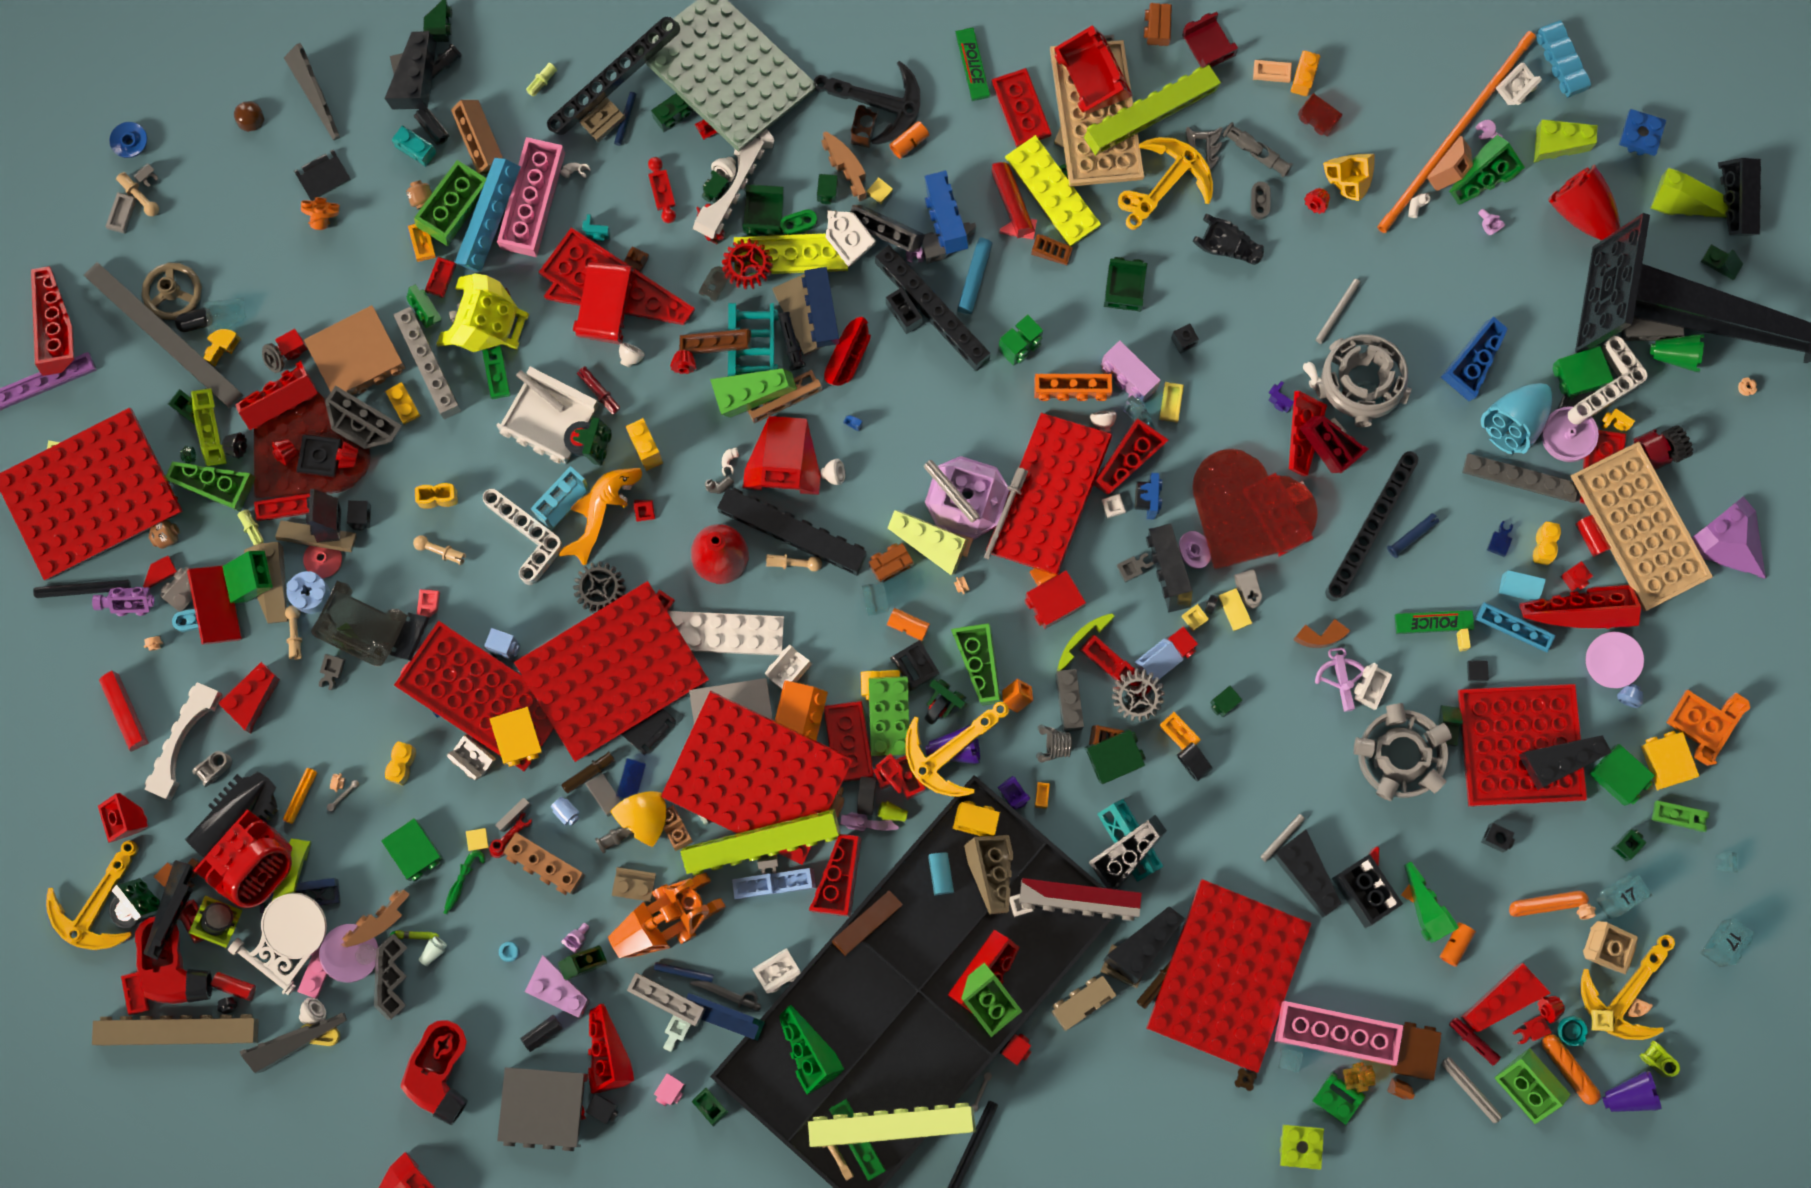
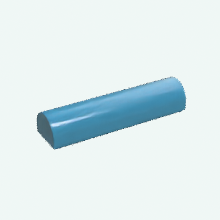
M980 237L976 243L957 312L972 314L993 244L988 239Z
M1485 602L1481 605L1475 620L1546 653H1548L1556 636Z

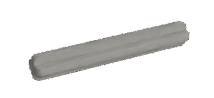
M932 460L926 462L924 465L926 471L969 521L975 522L979 518L976 510Z
M1450 1057L1445 1058L1441 1065L1493 1123L1501 1120L1502 1115Z

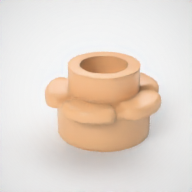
M1743 378L1742 382L1738 385L1739 392L1745 396L1753 395L1757 391V383L1754 379Z
M964 576L956 577L957 581L954 584L958 593L962 592L965 594V592L969 591V587Z
M160 636L144 640V648H148L149 651L160 649V645L163 644Z
M341 773L339 775L333 774L330 789L335 790V792L344 787L345 778L342 777Z
M1583 904L1579 906L1577 914L1581 920L1593 918L1596 916V907L1591 906V904Z

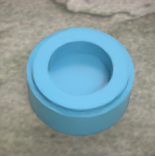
M505 942L499 948V956L506 962H513L519 956V948L513 942Z

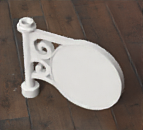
M300 893L284 894L274 899L267 906L261 920L262 937L255 950L249 952L243 947L245 943L239 938L228 948L230 953L233 955L240 954L284 989L282 994L290 995L296 988L292 980L312 953L321 946L327 931L326 917L320 905L309 896ZM265 951H269L271 953V958L268 962L264 963L257 957H255V955L259 953V956L262 959H266L269 957V954H265ZM302 958L290 974H283L281 970L285 972L292 968L293 962L291 959ZM280 962H286L287 967L285 965H281L279 969Z

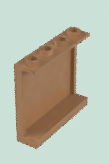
M372 305L304 339L330 392L336 385L351 395L361 394L367 391L368 387L374 384L379 385L386 378L397 376L405 369Z

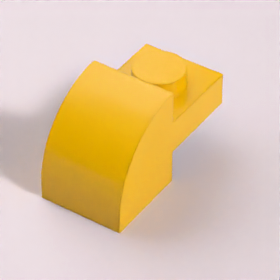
M220 329L213 332L207 338L212 345L206 349L204 359L215 367L225 351L229 354L233 353L241 338L237 333L228 329Z

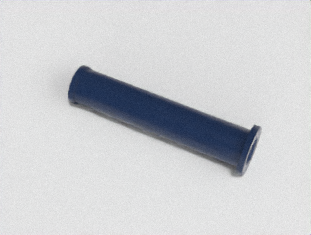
M1431 513L1392 546L1388 545V552L1397 559L1402 551L1440 522L1438 518L1434 519L1437 516Z

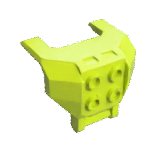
M481 274L459 277L455 289L464 290V294L454 324L449 331L440 332L436 343L437 346L456 345L471 352H477L503 344L517 350L519 347L518 341L525 320H528L529 313L516 306L500 281ZM516 316L518 317L512 337L510 339L508 338V335L510 334Z

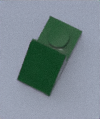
M1712 244L1708 247L1700 261L1732 280L1736 278L1743 265L1733 249L1726 253Z
M179 389L168 402V405L195 425L192 398Z
M1441 705L1439 725L1444 723L1452 736L1450 740L1446 741V744L1448 746H1458L1459 726L1463 724L1461 711L1458 707Z
M707 1088L703 1089L691 1101L713 1127L728 1113V1110Z

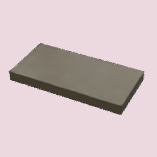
M805 274L772 288V291L782 311L790 312L796 340L805 356L823 347L817 348L816 342H812L811 331L814 328L813 324H809L807 313H810L811 310L810 306H806L804 295H808L807 288H803L801 277H805Z

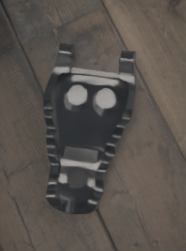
M1205 214L1203 221L1209 224L1203 238L1194 237L1192 242L1196 246L1212 255L1240 259L1253 265L1261 261L1264 255L1263 245L1250 240V236L1246 235L1244 231H1240L1238 226L1232 224V222Z

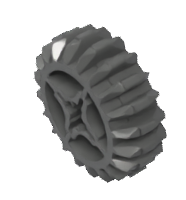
M598 562V567L591 563V569L584 566L585 573L578 572L581 579H574L579 584L573 586V589L577 591L574 593V596L579 598L577 600L578 604L584 603L583 609L586 610L590 606V613H593L595 608L599 611L617 600L618 597H622L624 593L620 591L626 590V587L621 585L625 582L624 578H620L621 572H616L615 566L609 570V563H606L604 568L601 562ZM606 574L610 577L604 579H597L595 575ZM590 579L592 586L585 594L584 587L587 580ZM594 581L602 586L604 594L596 588ZM615 582L614 592L609 597L607 590L611 583ZM600 596L605 601L594 602L589 599Z

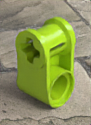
M1652 1040L1651 1046L1645 1053L1639 1055L1640 1058L1662 1077L1676 1076L1680 1071L1679 1063L1660 1044ZM1666 1063L1671 1064V1073H1667L1665 1071L1664 1067Z

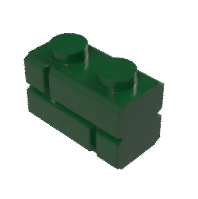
M600 945L570 955L558 962L565 981L594 971L607 964Z

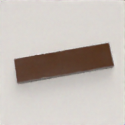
M750 329L680 335L679 351L686 350L692 354L751 349Z
M889 890L836 936L832 943L845 956L848 955L898 911L903 904Z

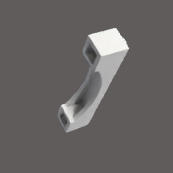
M755 138L741 151L738 152L735 149L734 155L737 156L738 169L732 186L716 203L707 208L705 206L702 207L694 222V230L712 239L716 233H721L724 226L722 224L724 218L728 219L732 212L730 208L732 203L736 205L741 195L738 192L746 187L749 180L747 179L748 174H753L757 166L755 164L756 159L760 160L765 151L762 149L764 141Z
M198 682L195 686H192L189 691V699L180 710L181 716L173 724L172 734L163 745L164 751L161 757L156 759L152 775H149L146 779L145 790L172 801L180 784L176 782V762L181 745L190 729L202 716L209 711L215 712L223 695L222 693Z

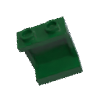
M746 184L743 233L748 236H757L758 234L765 236L781 235L780 222L783 214L784 187Z
M1122 257L1111 258L1108 267L1104 307L1141 312L1148 263H1144V261L1139 259L1128 261Z
M1126 729L1124 732L1099 743L1084 747L1100 784L1103 785L1145 766L1144 761L1146 758L1142 749L1139 750L1136 745L1138 738L1134 731L1131 732V730Z

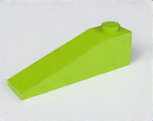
M1668 168L1661 176L1651 209L1667 215L1686 214V216L1704 215V217L1726 218L1728 206L1724 203V194L1685 173Z

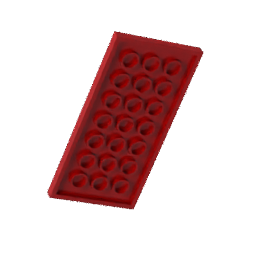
M1041 413L1019 468L1028 471L1021 488L1022 493L1015 495L991 555L1058 576L1112 439V434Z
M440 621L434 626L394 684L395 687L499 756L501 754L490 718L528 707L541 748L554 730V727L522 675ZM527 758L520 760V764L516 765V767L525 772L533 760L528 761Z

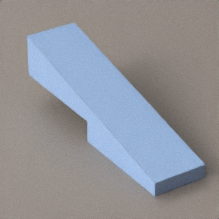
M813 868L732 879L734 899L816 888Z

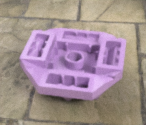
M962 456L938 465L939 469L961 494L970 492L973 495L972 498L966 500L979 514V518L973 523L970 522L932 478L925 505L935 525L950 532L973 538V540L996 528L1009 493L1008 485L997 467Z

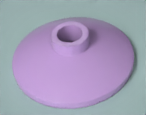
M1189 531L1180 538L1179 550L1183 561L1195 569L1205 567L1211 559V548L1207 539L1196 531Z

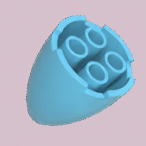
M1543 383L1526 385L1509 392L1493 403L1481 417L1482 428H1485L1491 436L1489 440L1500 450L1513 455L1514 452L1526 453L1536 442L1547 423L1552 406L1551 388Z

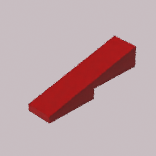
M1095 635L1090 636L1079 649L1080 652L1115 680L1122 681L1120 678L1122 674L1128 677L1127 671L1129 670L1132 675L1135 674L1134 667L1126 660L1123 661ZM1135 681L1128 685L1138 686L1142 681ZM1150 685L1147 686L1146 694L1152 689ZM1142 691L1138 694L1135 693V696L1137 698L1138 696L1142 697Z

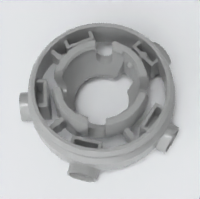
M1368 334L1351 336L1345 340L1340 338L1330 345L1329 349L1331 352L1324 363L1321 382H1316L1315 384L1319 399L1327 398L1337 410L1355 418V426L1369 427L1372 425V419L1390 413L1399 403L1406 405L1412 389L1407 387V363L1396 345L1384 338ZM1356 345H1368V348H1367V351H1366L1365 353L1359 354V352L1361 351V348H1360V346H1358V347H1355V346H1356ZM1394 360L1399 367L1401 376H1398L1390 394L1388 391L1395 379V371H1391ZM1331 362L1340 366L1339 379L1343 387L1342 392L1339 391L1340 384L1336 373H1331ZM1371 362H1374L1380 367L1377 372L1380 383L1374 392L1368 394L1367 389L1358 387L1352 382L1349 372L1357 366H1369ZM1382 396L1386 402L1375 405V401L1370 400H1375Z
M1403 703L1386 706L1387 713L1374 720L1367 727L1361 738L1356 737L1354 754L1358 755L1364 777L1377 789L1376 794L1388 801H1392L1394 797H1416L1428 790L1435 794L1447 782L1442 776L1448 762L1446 741L1452 738L1448 727L1444 723L1437 726L1432 720L1420 713L1404 710ZM1409 721L1408 728L1396 727L1386 731V734L1379 736L1376 742L1375 740L1367 739L1371 731L1383 722H1385L1387 727ZM1414 723L1427 731L1424 733V736L1431 748H1428L1425 740L1412 730ZM1407 737L1417 743L1419 752L1422 755L1421 762L1419 761L1415 767L1408 770L1398 769L1390 762L1387 756H1381L1382 746L1390 745L1396 738ZM1434 748L1437 751V758L1432 757V749ZM1372 758L1374 768L1379 767L1382 769L1384 775L1381 776L1382 778L1379 782L1369 772L1365 759L1369 760ZM1431 762L1437 763L1436 769L1431 770L1418 783L1421 787L1420 789L1406 792L1407 783H1411L1419 775H1423L1426 769L1430 767ZM1399 784H1401V792H1396Z

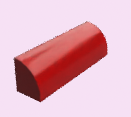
M1006 162L992 164V175L1015 229L1017 239L1035 232L1009 164Z
M114 671L104 674L99 679V682L129 751L132 752L149 744L120 675Z

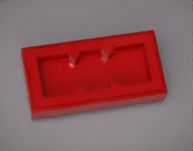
M438 257L424 291L428 294L444 298L457 264Z
M135 972L121 976L128 1015L149 1011L148 999L143 996L138 973Z

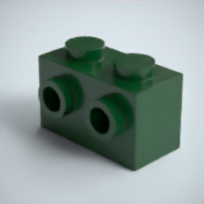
M675 93L653 108L651 112L653 119L662 131L665 132L673 128L681 120L689 117L694 112V109Z

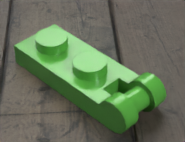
M1657 800L1654 803L1652 820L1699 832H1707L1706 819H1709L1710 813ZM1694 816L1698 817V823H1694Z

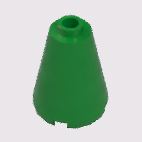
M1704 334L1655 340V344L1651 343L1650 355H1653V359L1693 372H1700V368H1697V365L1702 363L1704 342H1700V339L1704 338Z

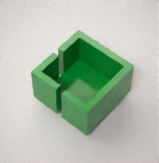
M1028 314L1015 325L1019 330L1018 332L1011 328L999 340L998 350L1013 366L1017 362L1019 364L1027 358L1026 354L1031 350L1033 352L1041 346L1043 330Z

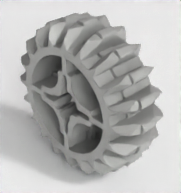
M1135 669V674L1133 675L1129 670L1127 671L1128 677L1122 674L1120 676L1122 681H1115L1118 687H1113L1115 694L1112 695V699L1116 700L1114 706H1120L1118 708L1119 713L1125 711V718L1130 714L1132 721H1134L1135 716H1138V720L1142 721V716L1144 715L1148 720L1150 719L1149 713L1155 716V709L1161 710V705L1158 703H1164L1162 696L1165 695V691L1161 690L1163 684H1157L1159 682L1158 677L1152 679V672L1146 676L1145 669L1142 670V674H1139L1138 669ZM1135 681H1142L1138 686L1128 685ZM1148 685L1154 690L1155 696L1153 700L1146 694ZM1123 690L1127 691V694L1131 696L1129 705L1123 700ZM1142 691V697L1138 696V698L1135 699V693L1138 694ZM1138 704H1145L1147 706L1141 709L1135 708Z

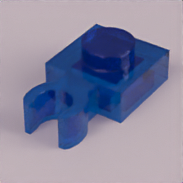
M1505 521L1500 523L1499 533L1493 532L1486 549L1502 557L1506 556L1513 539L1507 536L1512 531L1513 524L1506 530L1503 528Z

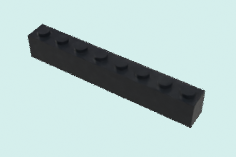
M727 488L717 507L718 512L812 556H817L821 560L856 576L867 556V551L864 550L863 546L856 543L851 545L847 543V539L838 535L834 537L824 528L812 527L813 524L803 519L799 521L789 512L777 511L778 508L774 505L767 504L766 506L760 503V500L754 496L747 497L743 495V492L737 488L732 490Z

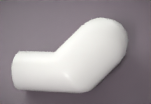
M1422 193L1412 198L1408 216L1410 218H1417L1419 208L1430 202V196Z

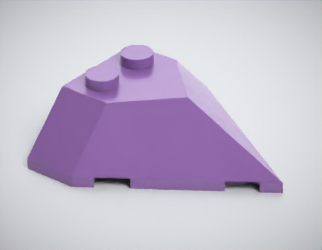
M1743 496L1705 528L1695 534L1692 539L1703 560L1707 559L1716 562V564L1744 573L1748 572L1765 579L1756 510Z

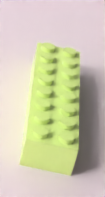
M969 1103L955 1104V1108H949L948 1105H937L935 1110H928V1107L914 1108L915 1112H908V1109H895L894 1114H888V1111H874V1116H868V1113L863 1112L853 1113V1118H848V1115L845 1114L833 1115L831 1120H828V1117L825 1116L813 1117V1121L808 1122L810 1147L976 1132L974 1107H969Z

